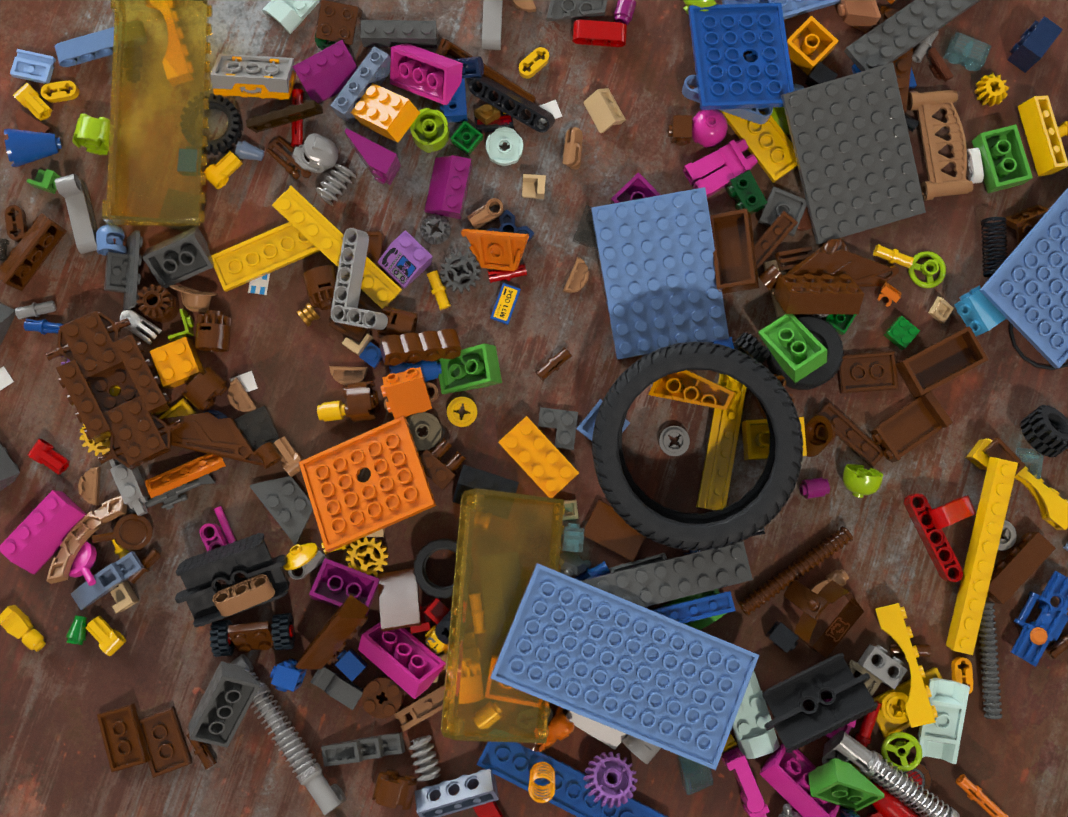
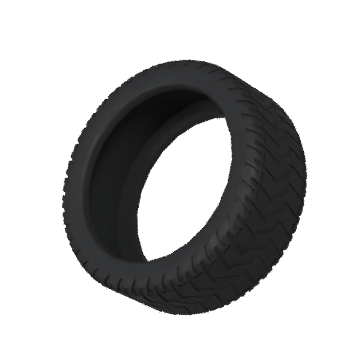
M685 342L657 349L633 363L617 378L604 397L595 419L592 435V455L596 476L606 499L614 511L629 526L643 536L668 547L681 548L683 550L702 551L723 548L743 541L759 530H762L778 515L782 507L786 505L791 493L794 491L803 460L801 423L793 401L781 382L756 359L736 349L709 342ZM685 370H711L730 376L745 385L760 403L766 415L770 432L769 455L764 471L754 487L739 501L723 509L707 513H683L664 507L648 497L632 478L626 466L622 450V428L628 409L635 398L655 381L669 374Z

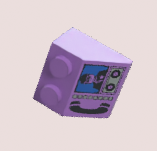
M405 230L390 244L377 263L405 289L431 265L433 256Z

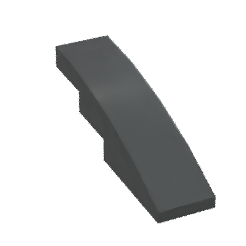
M402 732L354 739L321 747L324 767L356 763L362 760L381 758L405 752Z

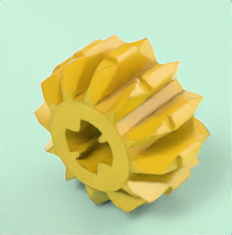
M994 73L989 76H983L976 84L977 89L974 93L979 95L977 100H982V105L988 103L989 107L995 104L999 105L1008 95L1006 91H1008L1009 87L1004 85L1007 80L1002 81L1001 75L995 77Z

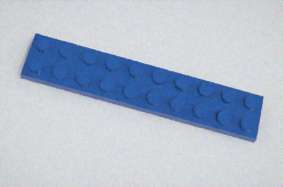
M494 728L477 762L478 766L486 770L491 769L493 774L528 791L529 775L532 766L538 762L549 763L555 771V794L548 802L577 817H668L633 798H627L628 802L626 804L621 803L620 807L614 805L612 808H609L607 803L602 807L600 804L601 800L596 803L594 802L596 797L594 794L588 796L591 789H586L585 785L589 782L583 780L587 774L544 752L530 750L513 741L505 732ZM538 778L534 781L541 786L550 783L545 778Z

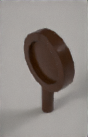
M129 514L123 516L116 523L113 532L92 535V542L98 543L115 540L121 549L138 551L150 542L152 526L144 516Z

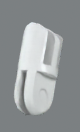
M124 310L120 315V321L128 318L131 325L125 328L149 345L152 341L140 331L152 339H155L157 335L145 325L159 334L162 331L133 310Z

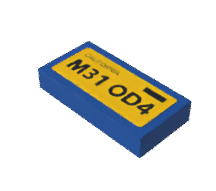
M503 283L490 319L509 325L521 289Z

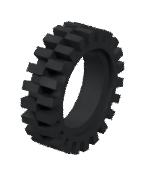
M210 93V97L202 94V99H199L198 96L195 97V103L190 101L188 103L189 109L185 107L183 110L185 115H181L183 122H180L183 129L182 133L187 141L206 155H210V153L218 155V152L224 154L226 153L225 149H233L231 145L233 143L237 145V137L241 138L240 130L243 131L242 118L235 106L226 97L225 99L221 95L216 97L213 93ZM210 109L223 111L228 117V128L225 134L215 140H205L198 136L196 132L198 117Z

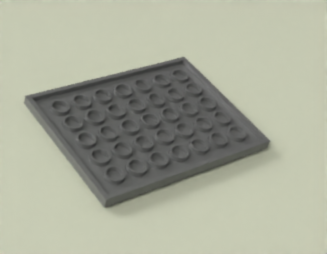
M893 63L781 95L816 244L926 213Z

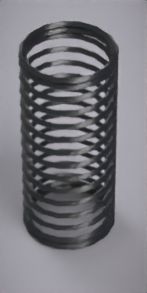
M989 217L981 220V230H983L981 232L983 234L981 236L983 244L981 245L983 247L982 255H984L982 256V259H984L982 261L984 263L982 270L984 271V277L990 278L993 275L991 273H995L999 268L997 266L1002 264L995 262H1004L1008 258L1005 256L1008 253L1004 252L1008 250L1004 248L1007 246L1005 244L1007 242L1005 239L1007 238L1005 235L1007 232L1004 231L1007 229L1004 227L1007 225V221L1004 217ZM1001 220L999 222L987 223L988 221ZM996 228H1004V229H1001V230H990V229H996Z

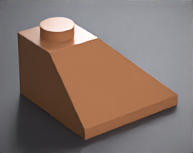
M840 0L837 6L838 14L842 16L843 22L864 33L871 31L881 18L876 0Z

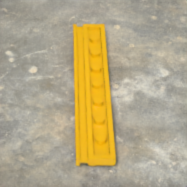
M290 185L289 189L272 206L338 267L344 235ZM366 256L361 290L383 309L384 306H388L397 297L402 289Z
M721 373L719 374L718 384L736 392L737 395L730 410L713 409L696 506L715 511L725 508L727 504L747 388L732 377Z

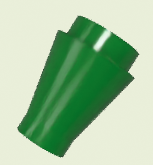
M75 615L74 621L66 635V643L83 645L84 640L86 641L87 617Z

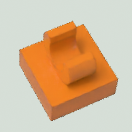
M886 282L881 287L882 293L878 295L877 300L880 301L882 297H887L889 300L885 306L888 307L892 304V300L897 303L901 298V292Z

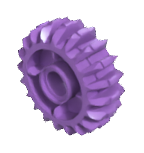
M603 752L600 754V757L596 755L593 758L594 761L588 763L590 768L585 769V773L588 775L583 779L589 782L585 785L586 789H591L588 796L594 794L596 796L594 802L596 803L601 800L600 804L602 807L606 803L609 808H612L614 805L620 807L621 803L626 804L628 802L627 798L631 799L633 797L632 792L636 790L633 784L637 783V779L632 778L636 771L630 770L633 765L625 763L627 761L626 757L621 760L620 753H617L615 757L613 752H609L608 755ZM607 775L613 777L614 784H610L607 781Z

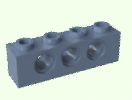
M375 46L372 48L330 105L338 117L351 125L356 118L350 112L372 83L381 86L390 73L391 58L387 53Z
M483 769L474 774L462 775L457 779L442 781L440 784L425 786L415 791L416 812L419 817H442L499 800L496 777L491 769Z

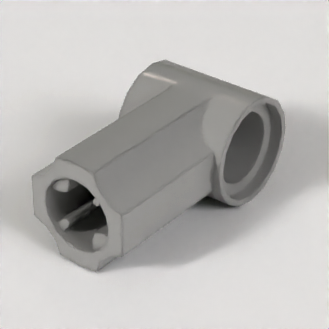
M318 547V552L314 558L302 566L303 574L296 576L294 570H288L290 577L295 580L305 578L311 571L323 563L326 556Z

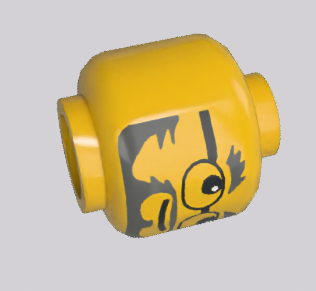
M434 625L425 635V643L435 654H440L442 651L446 654L453 647V644L442 643L435 634L437 625Z

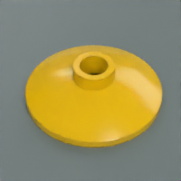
M306 543L293 546L286 555L287 563L283 568L285 570H294L307 564L317 554V545L315 543Z

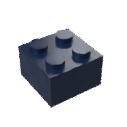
M1045 16L1039 22L1035 20L1029 29L1027 28L1021 35L1020 41L1009 51L1012 54L1007 60L1026 73L1043 57L1063 29Z

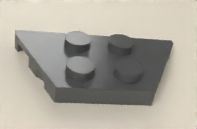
M290 476L251 484L250 488L292 542L297 544L304 528H306L310 515L313 513L310 498L296 480Z

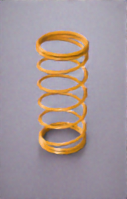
M538 762L530 770L528 791L532 800L537 803H546L555 794V771L547 762ZM538 778H545L550 783L541 786L534 781Z

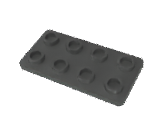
M135 230L127 238V254L106 253L104 290L124 293L123 311L135 307L138 304L136 301L139 300L137 285L140 284L141 275L138 274V266L141 265L142 256L139 255V248L142 247L143 237L140 236V231Z

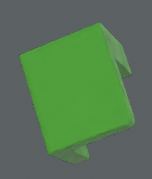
M39 169L35 180L27 179V183L35 188L55 194L57 190L55 179L61 176L49 169L46 171Z

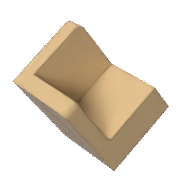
M523 174L522 197L544 199L546 175Z
M367 333L360 344L346 337L342 344L360 356L373 337Z
M128 581L118 584L119 587L111 591V595L117 603L112 606L116 613L123 612L139 602Z

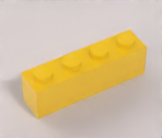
M1048 95L1034 96L1017 106L1038 176L1052 175L1068 167V160Z

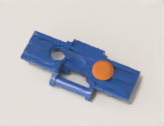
M1054 571L1041 596L1032 591L1029 592V598L1020 615L1013 621L1023 629L1011 653L1035 667L1049 642L1052 640L1057 641L1068 621V578L1057 571ZM1053 596L1059 599V605L1053 607L1050 603ZM1036 601H1038V608L1042 610L1035 622L1025 623Z

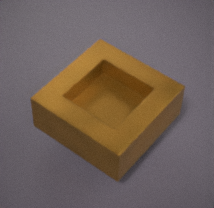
M488 103L474 110L475 117L485 125L501 117L500 111Z

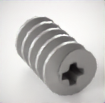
M335 164L334 166L337 171L330 170L331 176L327 175L325 177L327 183L322 181L320 183L322 188H316L318 195L331 206H334L331 200L338 201L336 194L343 195L340 188L348 189L345 182L352 183L349 177L356 178V175L351 170L340 164Z
M430 735L412 740L413 745L409 747V750H415L411 758L418 759L413 765L420 767L415 773L422 774L417 781H428L441 775L437 774L441 770L440 767L435 766L438 764V759L433 758L436 756V751H430L434 748L433 743H428L432 740Z

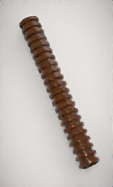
M840 527V531L836 530L835 534L832 533L830 538H826V541L822 540L821 544L816 545V548H811V552L807 551L806 555L803 554L801 556V559L797 558V562L793 561L791 566H787V569H782V573L778 572L777 576L774 575L772 577V580H767L768 583H763L762 587L759 586L757 591L753 590V593H749L747 598H743V601L739 600L738 605L746 615H751V611L755 612V609H759L761 604H765V601L769 602L771 597H775V594H780V590L784 591L785 587H789L790 583H793L794 580H799L800 576L803 577L805 572L809 573V569L813 570L814 566L819 565V562L823 563L824 559L829 558V555H834V551L838 552V548L842 549L843 545L848 544V541L852 542V534L847 528Z

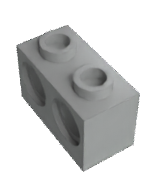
M869 644L857 663L880 679L885 685L895 689L907 672V669L902 666L904 663L895 656L893 658L889 657L886 654L888 651L880 645L875 647ZM877 654L878 662L873 664L871 659L873 655ZM893 666L894 673L893 675L889 676L888 669L889 667Z

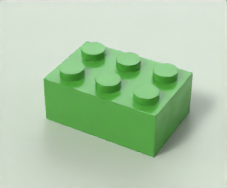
M1016 124L980 133L972 140L973 147L979 148L984 172L983 180L987 193L1023 185L1033 178Z

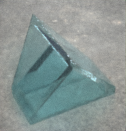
M678 755L682 785L687 795L713 785L711 768Z

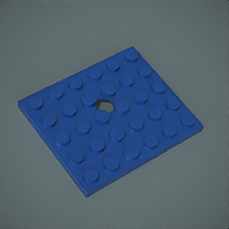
M722 4L704 8L690 5L688 14L700 110L784 107L781 95L793 92L794 84L782 4ZM751 51L753 55L757 56V60L754 62L746 61L743 57L744 52Z

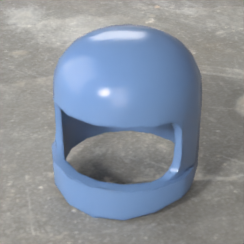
M117 225L101 226L96 232L97 253L101 255H106L107 252L127 254V248L123 246V239L125 237L123 229Z

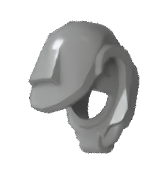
M316 133L308 135L304 144L295 147L292 158L299 167L313 173H321L335 166L339 156L335 143L329 138ZM304 152H305V155L307 156V158L310 159L309 162L306 161V159H305V157H304Z

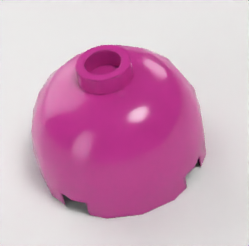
M701 110L692 119V139L694 142L708 148L715 147L725 138L728 130L727 119L719 110Z

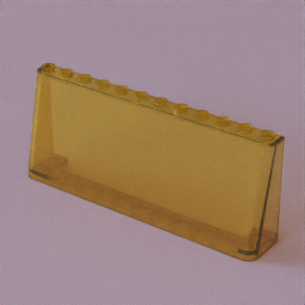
M111 0V10L115 18L107 200H103L102 220L107 225L201 226V223L205 221V212L202 211V204H205L206 196L205 192H202V187L206 185V173H203V166H207V155L204 154V147L208 145V138L204 135L205 129H208V117H205V110H209V98H206V91L210 90V81L207 80V73H210V61H207L208 54H211V42H208V35H212V24H209V17L213 15L212 5H209L208 0Z
M478 488L464 491L460 507L441 732L444 737L460 741L547 742L549 735L548 717L551 712L549 702L493 680L490 676L536 563L558 572L561 571L559 561L562 553L561 535L564 530L562 525L565 513L564 500Z

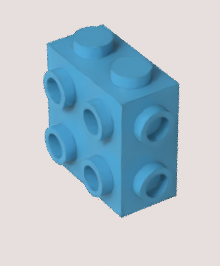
M980 285L960 296V301L954 304L966 327L970 326L975 336L989 331L1006 319L979 291L981 289Z

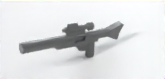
M210 473L147 500L148 502H145L146 508L164 502L161 508L169 510L174 507V504L188 499L186 494L181 495V497L178 496L179 494L203 484H215L216 481L211 477ZM128 508L129 514L136 513L134 508Z

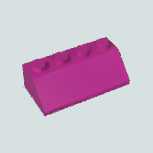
M408 43L391 47L390 84L443 105H448L462 82L463 63Z
M52 490L0 545V552L12 563L32 574H36L58 551L62 541L71 529L87 514L64 492Z
M379 622L361 636L358 650L414 699L430 687L446 665L443 660L405 628L382 631L381 622Z
M782 743L766 760L759 774L803 817H836L840 805L811 796L808 773L815 770L816 766L798 749L787 753Z

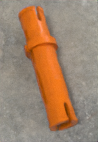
M964 774L956 779L955 783L967 793V797L978 803L991 817H1008L982 792L978 785L975 786Z

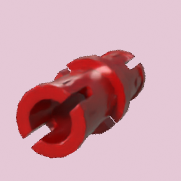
M525 263L519 265L515 271H488L490 283L506 279L511 281V278L527 276Z

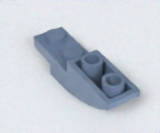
M132 551L95 574V585L89 586L86 581L74 590L71 596L80 610H83L115 589L114 587L143 569L144 566L135 552Z

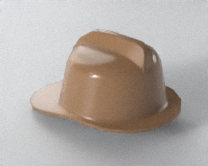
M170 285L172 289L181 292L183 305L193 312L205 313L209 310L211 297L217 295L216 293L202 292L184 286Z

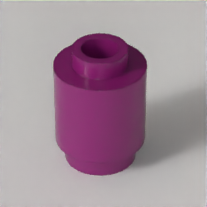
M618 0L614 21L628 25L632 20L636 1Z
M822 477L802 480V484L799 485V491L805 499L824 497L830 493V485L828 480Z

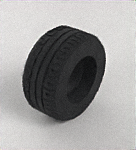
M800 315L796 316V318L827 349V363L795 383L783 371L768 347L766 350L770 355L766 360L771 373L785 377V379L781 380L782 382L786 380L785 386L796 390H809L823 385L835 376L840 369L841 362H843L844 350L842 340H840L841 337L838 335L839 333L836 332V329L829 322L817 316Z

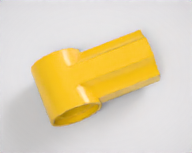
M25 83L13 94L40 121L46 120L51 116L53 110L28 83Z
M229 151L217 164L207 167L203 176L216 189H221L227 184L229 176L243 163Z
M97 616L87 624L86 629L99 642L100 649L108 656H112L126 643L125 637L119 631L113 630L101 616Z

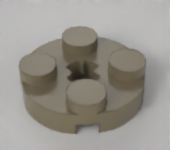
M423 412L414 414L407 419L417 450H430L440 442L442 427L435 416ZM424 426L427 427L428 430L426 431H428V434L420 437L418 435L420 432H417L418 429L424 428Z

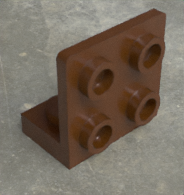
M321 0L316 38L333 42L343 40L344 44L353 45L357 17H362V10L357 6Z
M1037 204L1006 217V226L1016 230L1018 245L1049 210L1048 208Z

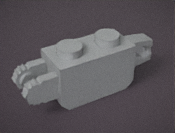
M109 460L112 466L110 471L124 504L129 505L130 509L134 508L137 516L148 513L145 502H148L149 493L138 467L130 470L122 464L119 465L117 460Z

